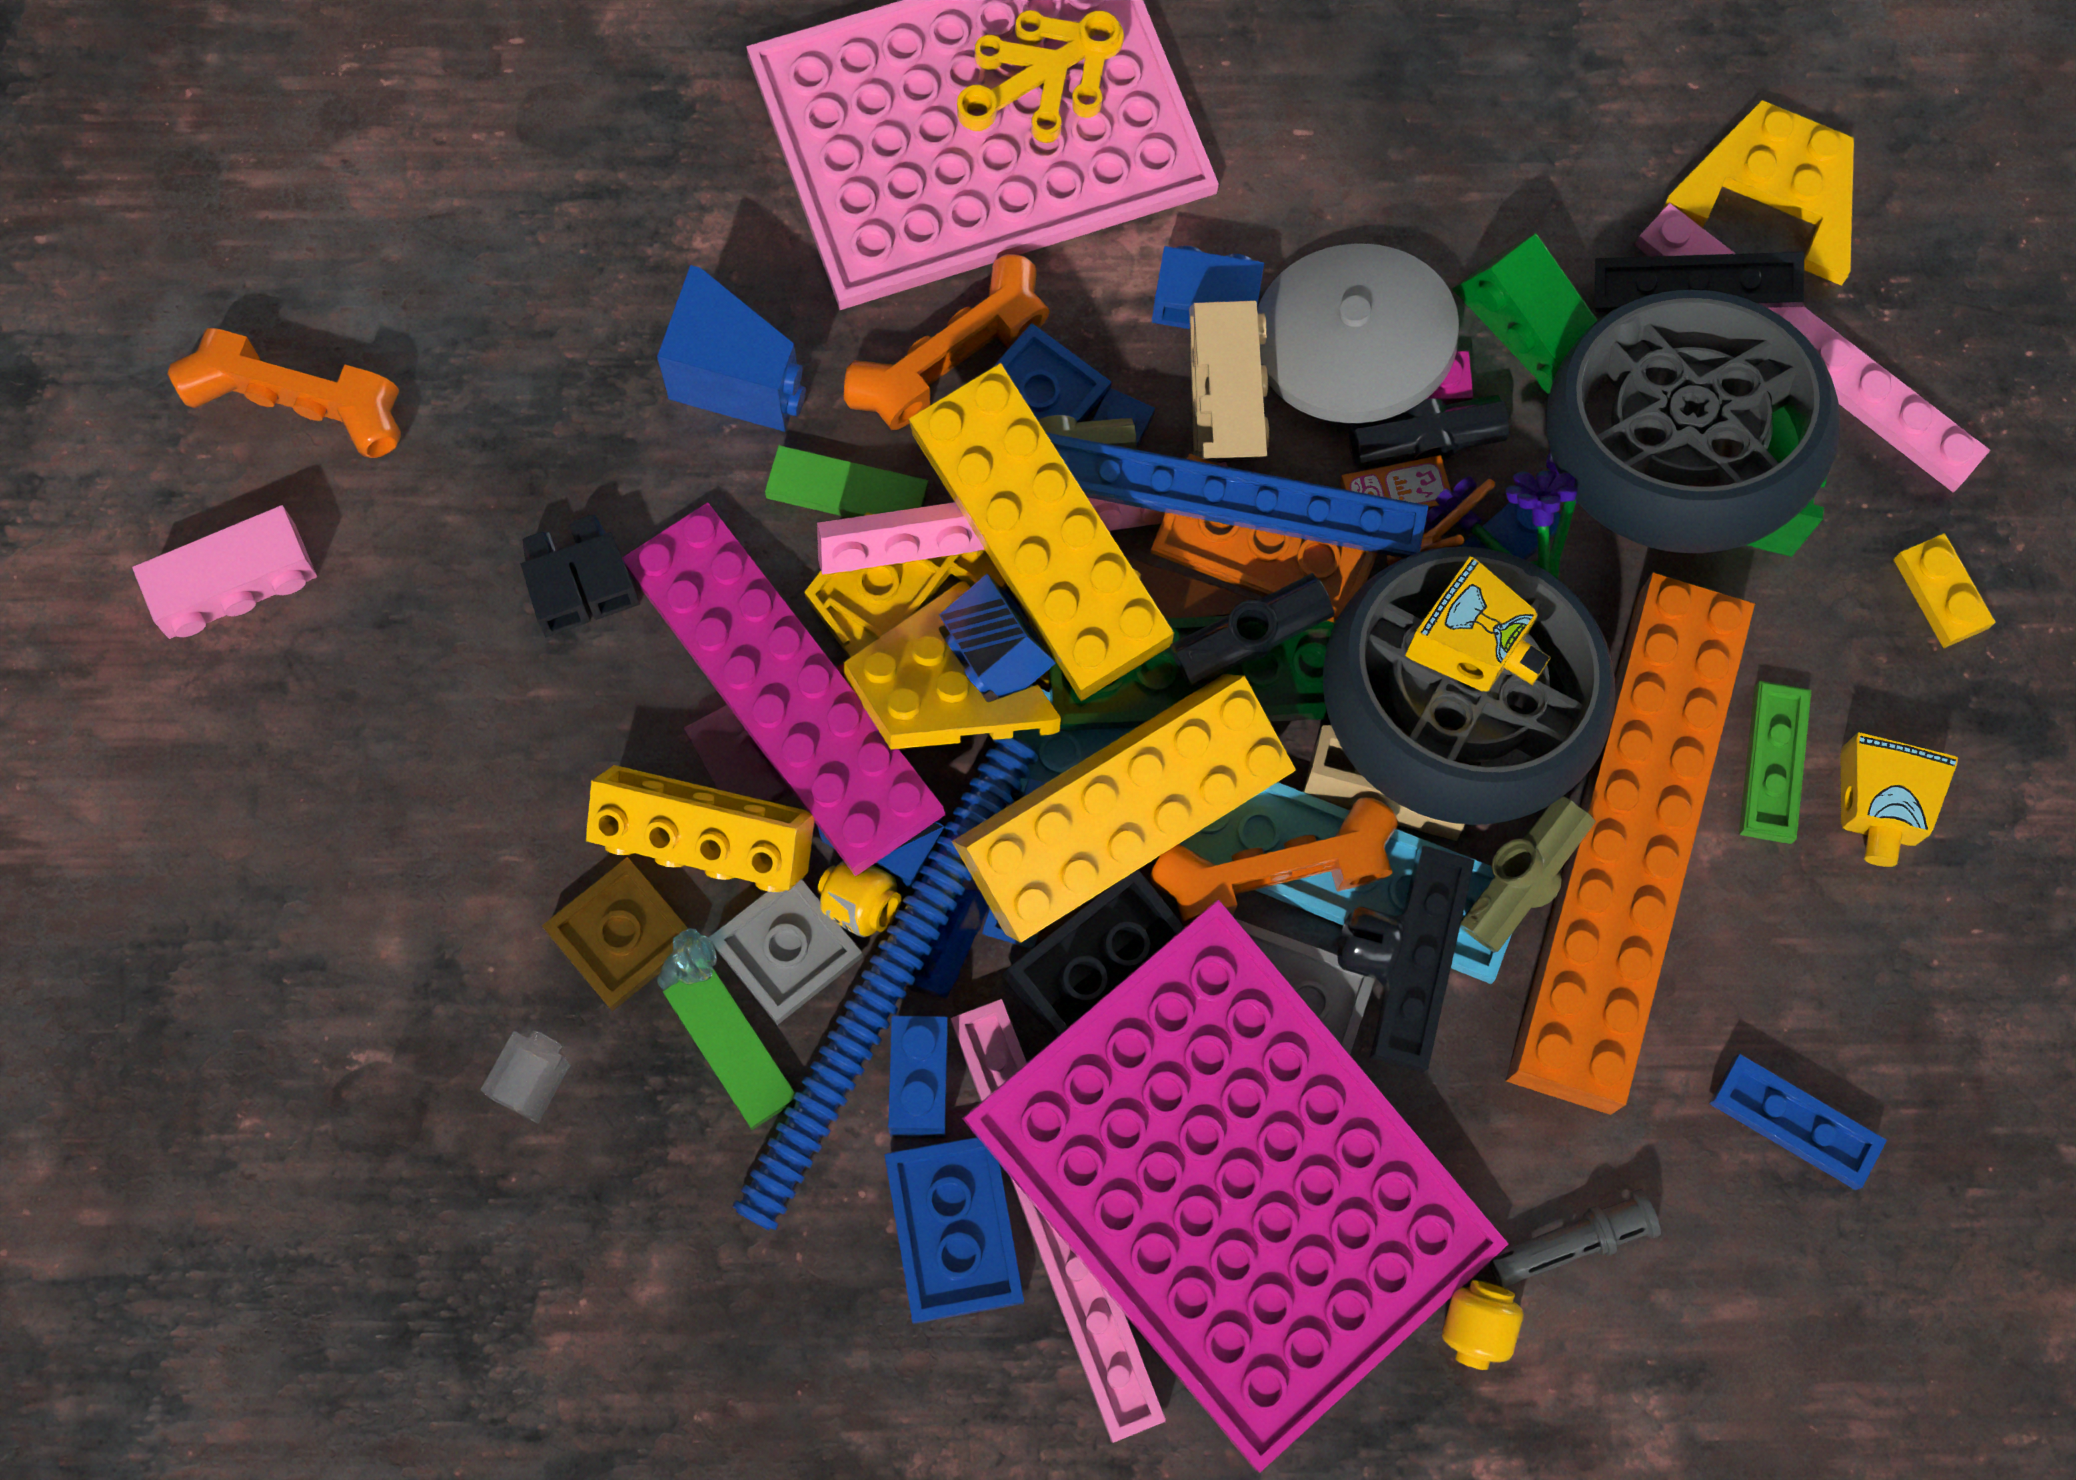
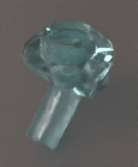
M691 928L682 931L674 937L673 953L664 961L657 978L658 985L666 990L678 981L688 985L710 979L713 973V966L717 960L716 951L710 939Z

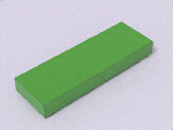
M778 445L765 494L767 499L853 518L864 516L866 512L880 514L923 507L929 485L928 480Z
M1759 681L1754 686L1739 835L1792 844L1797 840L1811 700L1810 689Z
M709 962L662 991L751 1130L756 1129L796 1102L793 1098L795 1092Z

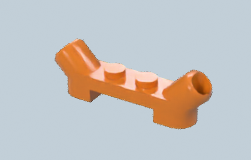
M1007 254L996 259L992 265L988 298L973 309L965 307L958 311L949 320L947 327L932 338L924 336L916 341L908 350L907 356L893 365L854 360L846 368L844 381V401L849 408L878 412L891 430L903 428L910 423L909 418L930 406L929 385L994 338L998 337L1009 349L1031 323L1040 328L1048 318L1050 310L1034 293L1037 275L1035 265L1021 255Z
M207 328L204 331L196 352L171 363L167 373L174 388L184 404L192 408H197L228 392H239L244 394L250 401L261 406L274 407L275 403L292 407L296 413L310 420L322 421L324 417L343 422L357 451L362 456L369 458H378L392 452L401 439V431L391 414L399 394V388L387 378L367 370L344 364L338 382L259 361L260 357L246 336L216 328Z
M1365 797L1355 801L1335 837L1316 841L1315 835L1300 836L1285 842V849L1265 854L1263 848L1260 847L1246 849L1232 855V862L1215 865L1178 844L1160 855L1150 873V878L1155 888L1176 899L1183 926H1187L1217 900L1233 916L1237 907L1235 894L1327 872L1332 873L1336 891L1339 892L1374 883L1393 873L1385 847L1396 830L1398 821L1394 811L1389 806L1374 798Z

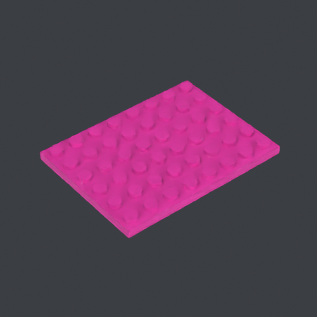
M1219 900L1215 901L962 1118L1254 1470L1259 1473L1508 1245L1497 1229Z

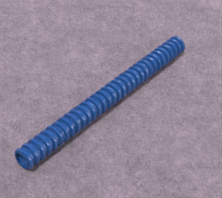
M1018 738L994 740L997 746L995 749H988L986 753L987 764L980 763L978 767L979 778L971 779L969 783L972 788L971 792H964L961 797L964 805L955 808L953 811V815L956 817L955 821L947 822L945 830L948 832L946 837L939 836L937 840L938 851H931L928 856L931 861L930 865L922 866L920 874L923 878L921 881L915 880L912 884V889L915 892L912 896L906 895L903 900L906 908L904 911H897L895 918L898 920L896 926L889 925L887 933L890 935L888 940L880 941L878 947L882 951L879 956L873 955L871 957L872 969L870 971L864 970L861 976L865 981L862 986L856 985L853 989L856 997L854 1001L847 1000L845 1008L848 1011L845 1017L838 1016L836 1022L840 1026L836 1032L832 1030L829 1032L828 1038L831 1042L828 1047L821 1046L819 1053L823 1056L819 1062H812L810 1067L814 1072L811 1077L805 1076L802 1083L805 1085L803 1092H796L793 1098L797 1102L794 1108L787 1107L785 1114L788 1118L785 1124L778 1123L776 1129L780 1133L776 1139H769L767 1144L771 1149L768 1154L761 1153L759 1161L762 1162L759 1170L752 1169L750 1176L754 1179L750 1186L743 1185L741 1189L745 1193L741 1202L738 1200L734 1201L732 1207L736 1209L735 1212L767 1230H770V1228L776 1230L779 1226L775 1219L779 1213L783 1215L786 1213L788 1208L784 1206L787 1198L794 1199L796 1192L792 1190L796 1182L802 1183L805 1177L801 1174L804 1167L811 1168L814 1163L810 1159L813 1151L820 1152L822 1145L818 1142L822 1135L828 1137L831 1132L827 1128L831 1120L834 1122L838 1120L839 1114L836 1113L838 1106H845L848 1102L847 1098L844 1097L847 1090L854 1091L856 1083L853 1080L856 1074L862 1076L865 1071L861 1066L865 1059L870 1061L873 1057V1053L870 1051L872 1045H879L882 1041L881 1037L878 1036L881 1029L888 1030L890 1023L887 1021V1018L890 1014H897L899 1009L895 1004L898 999L904 1000L907 996V993L904 991L906 984L913 985L915 977L912 975L914 970H921L924 965L920 960L923 954H930L932 951V947L929 945L930 941L938 940L940 932L937 930L939 925H946L949 920L945 914L948 910L956 908L957 903L954 901L956 895H963L965 888L962 886L964 880L971 881L972 876L952 841L1002 811L1005 807L1013 804L1014 799L1011 796L1013 793H1020L1022 789L1021 778L1027 779L1030 775V770L1027 768L1028 765L1036 764L1038 760L1036 751Z

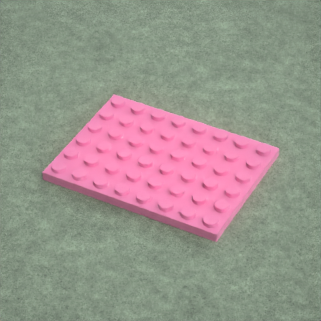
M901 0L746 46L748 59L840 310L994 263L996 259L1007 254L1021 255L1217 194L1219 183L1143 0ZM1027 10L1037 11L1043 17L1078 23L1093 11L1108 12L1121 24L1124 40L1121 50L1114 57L1104 61L1099 87L1102 92V106L1096 116L1083 118L1078 116L1072 108L1073 91L1082 83L1084 58L1067 69L1059 109L1062 120L1061 133L1055 141L1050 143L1039 142L1033 137L1031 132L1032 116L1039 110L1044 83L997 111L996 120L987 129L972 131L960 123L957 116V99L963 89L971 85H982L991 90L1028 68L1003 63L994 70L981 68L975 61V44L980 37L995 35L1002 41L1022 44L1015 34L1016 19L1020 13ZM1027 24L1022 27L1025 31L1033 32L1038 29V27L1033 24ZM1094 36L1091 38L1095 41L1107 40L1103 36ZM1044 37L1040 43L1032 46L1057 50L1069 42ZM987 48L981 53L986 56H994L998 52L995 49ZM1084 96L1079 99L1085 105L1095 102L1090 96ZM974 109L968 114L981 116L986 113L980 109ZM1042 121L1038 124L1040 128L1045 130L1052 129L1055 126L1050 121Z

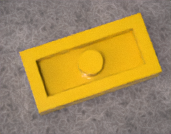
M1945 533L1906 549L1893 559L1943 649L1988 630L1996 623Z

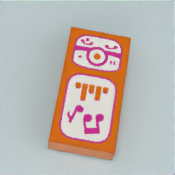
M1441 455L1345 474L1340 479L1341 489L1428 505V511L1435 506H1441L1435 500L1444 489L1448 488L1451 491Z

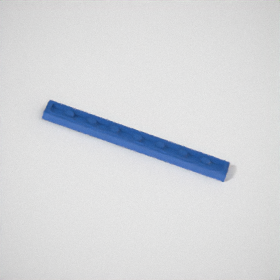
M1046 433L1088 498L1400 558L1420 553L1428 505Z

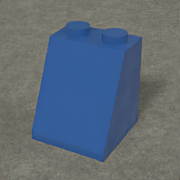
M690 265L657 355L669 400L785 432L791 415L799 416L806 394V387L800 386L803 366L797 364L794 343L702 268Z

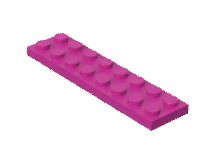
M708 502L622 557L626 570L805 810L813 815L814 822L855 876L945 816L942 804L901 751L889 748L857 694Z

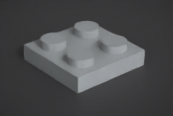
M802 879L789 891L766 892L709 937L711 944L777 1025L863 958L860 949L842 927L821 911L819 899Z

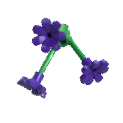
M1549 453L1546 461V467L1549 471L1538 472L1536 479L1530 473L1524 471L1514 474L1515 485L1506 488V495L1509 503L1519 504V507L1523 509H1532V523L1537 526L1538 560L1531 563L1558 579L1560 559L1577 503L1575 499L1578 488L1574 487L1575 477L1566 472L1559 475L1551 453ZM1471 476L1462 479L1455 486L1453 493L1446 488L1437 496L1435 501L1441 506H1435L1427 511L1425 529L1429 531L1434 528L1474 491L1477 484ZM1560 502H1564L1550 551L1549 525L1554 522V512L1559 511ZM1472 510L1456 523L1467 535L1473 533L1489 549L1512 555L1480 525L1482 520Z

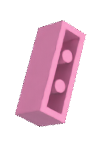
M283 505L132 567L154 623L169 639L176 636L188 637L197 634L206 627L207 623L226 615L238 616L252 610L257 602L276 594L282 596L295 593L302 589L307 581L317 577L298 529Z

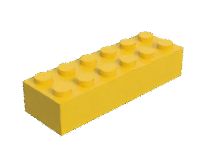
M1001 363L909 418L912 434L1081 701L1173 644V630Z
M1223 674L954 839L952 843L1003 932L1021 943L1290 775L1296 769L1246 677Z

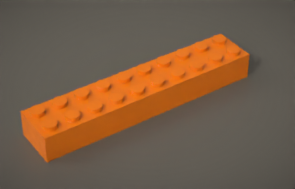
M1652 573L1638 593L1615 677L1616 698L1611 727L1602 752L1590 769L1580 808L1588 812L1596 823L1564 864L1561 875V888L1555 897L1506 1082L1612 1115L1626 1105L1755 603L1656 573Z

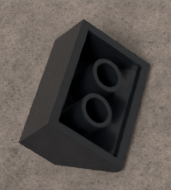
M1136 870L1108 888L1010 966L1002 976L1035 1018L1057 1037L1185 927L1142 873Z

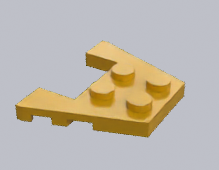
M1762 100L1668 196L1662 211L1671 203L1703 228L1721 188L1725 187L1817 226L1804 257V270L1842 286L1851 268L1854 138Z
M866 512L864 516L873 514ZM986 550L824 575L820 571L804 593L808 603L851 658L926 606L950 574H953L962 581L966 580L971 587L986 574L1004 590L1008 585Z
M966 580L951 587L844 662V677L859 697L863 707L890 749L960 743V736L989 733L993 740L1013 738V731L1039 729L1040 736L1060 732L1061 717L1039 685L987 702L981 692L966 676L965 668L945 641L950 632L939 616L940 613L971 588Z

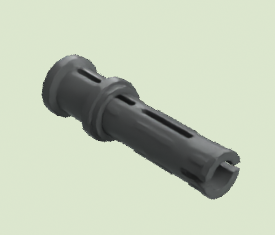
M1642 1189L1631 1192L1630 1199L1604 1209L1598 1206L1588 1208L1582 1220L1502 1250L1489 1262L1496 1282L1499 1283V1286L1507 1288L1521 1280L1560 1267L1583 1256L1596 1252L1600 1255L1610 1256L1617 1252V1246L1647 1235L1650 1239L1657 1238L1661 1235V1228L1651 1201Z

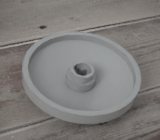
M1366 243L1344 244L1313 252L1282 271L1267 288L1257 308V313H1265L1266 343L1265 345H1260L1261 365H1266L1268 384L1284 401L1308 415L1332 422H1374L1399 415L1415 407L1441 385L1448 375L1457 354L1459 318L1456 303L1450 289L1443 279L1426 263L1415 256L1392 247Z

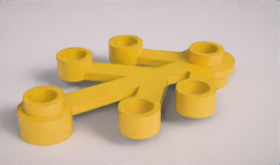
M1033 10L1024 11L1018 15L1015 27L1016 37L1022 44L1005 42L995 35H984L975 44V61L985 70L997 69L1003 63L1028 68L991 90L982 85L968 86L960 92L957 99V116L960 123L972 131H982L994 123L997 111L1044 83L1039 110L1032 116L1031 132L1033 137L1039 142H1053L1061 133L1062 120L1059 109L1067 69L1085 58L1082 83L1073 91L1072 108L1080 117L1091 118L1096 116L1102 106V92L1099 87L1104 61L1114 57L1121 50L1124 40L1123 28L1112 14L1105 11H1093L1087 14L1079 23L1043 17L1039 12ZM1027 24L1036 25L1038 29L1033 32L1025 31L1022 27ZM1094 36H1103L1107 40L1095 41L1091 38ZM1044 37L1069 42L1057 50L1032 46L1040 43ZM987 48H992L998 53L994 56H986L981 52ZM1084 96H1090L1095 102L1085 105L1079 99ZM974 109H980L986 114L973 116L968 113ZM1042 121H1050L1055 126L1052 129L1045 130L1040 128L1038 124Z

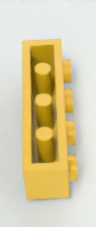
M613 765L591 780L586 842L603 845L605 850L612 854L631 855L636 853L655 858L654 860L657 864L665 867L689 866L705 870V874L711 878L720 880L739 878L755 882V885L764 891L782 892L785 890L789 891L808 873L814 818L807 810Z

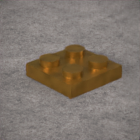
M628 857L542 925L547 934L612 1012L698 942L692 932Z

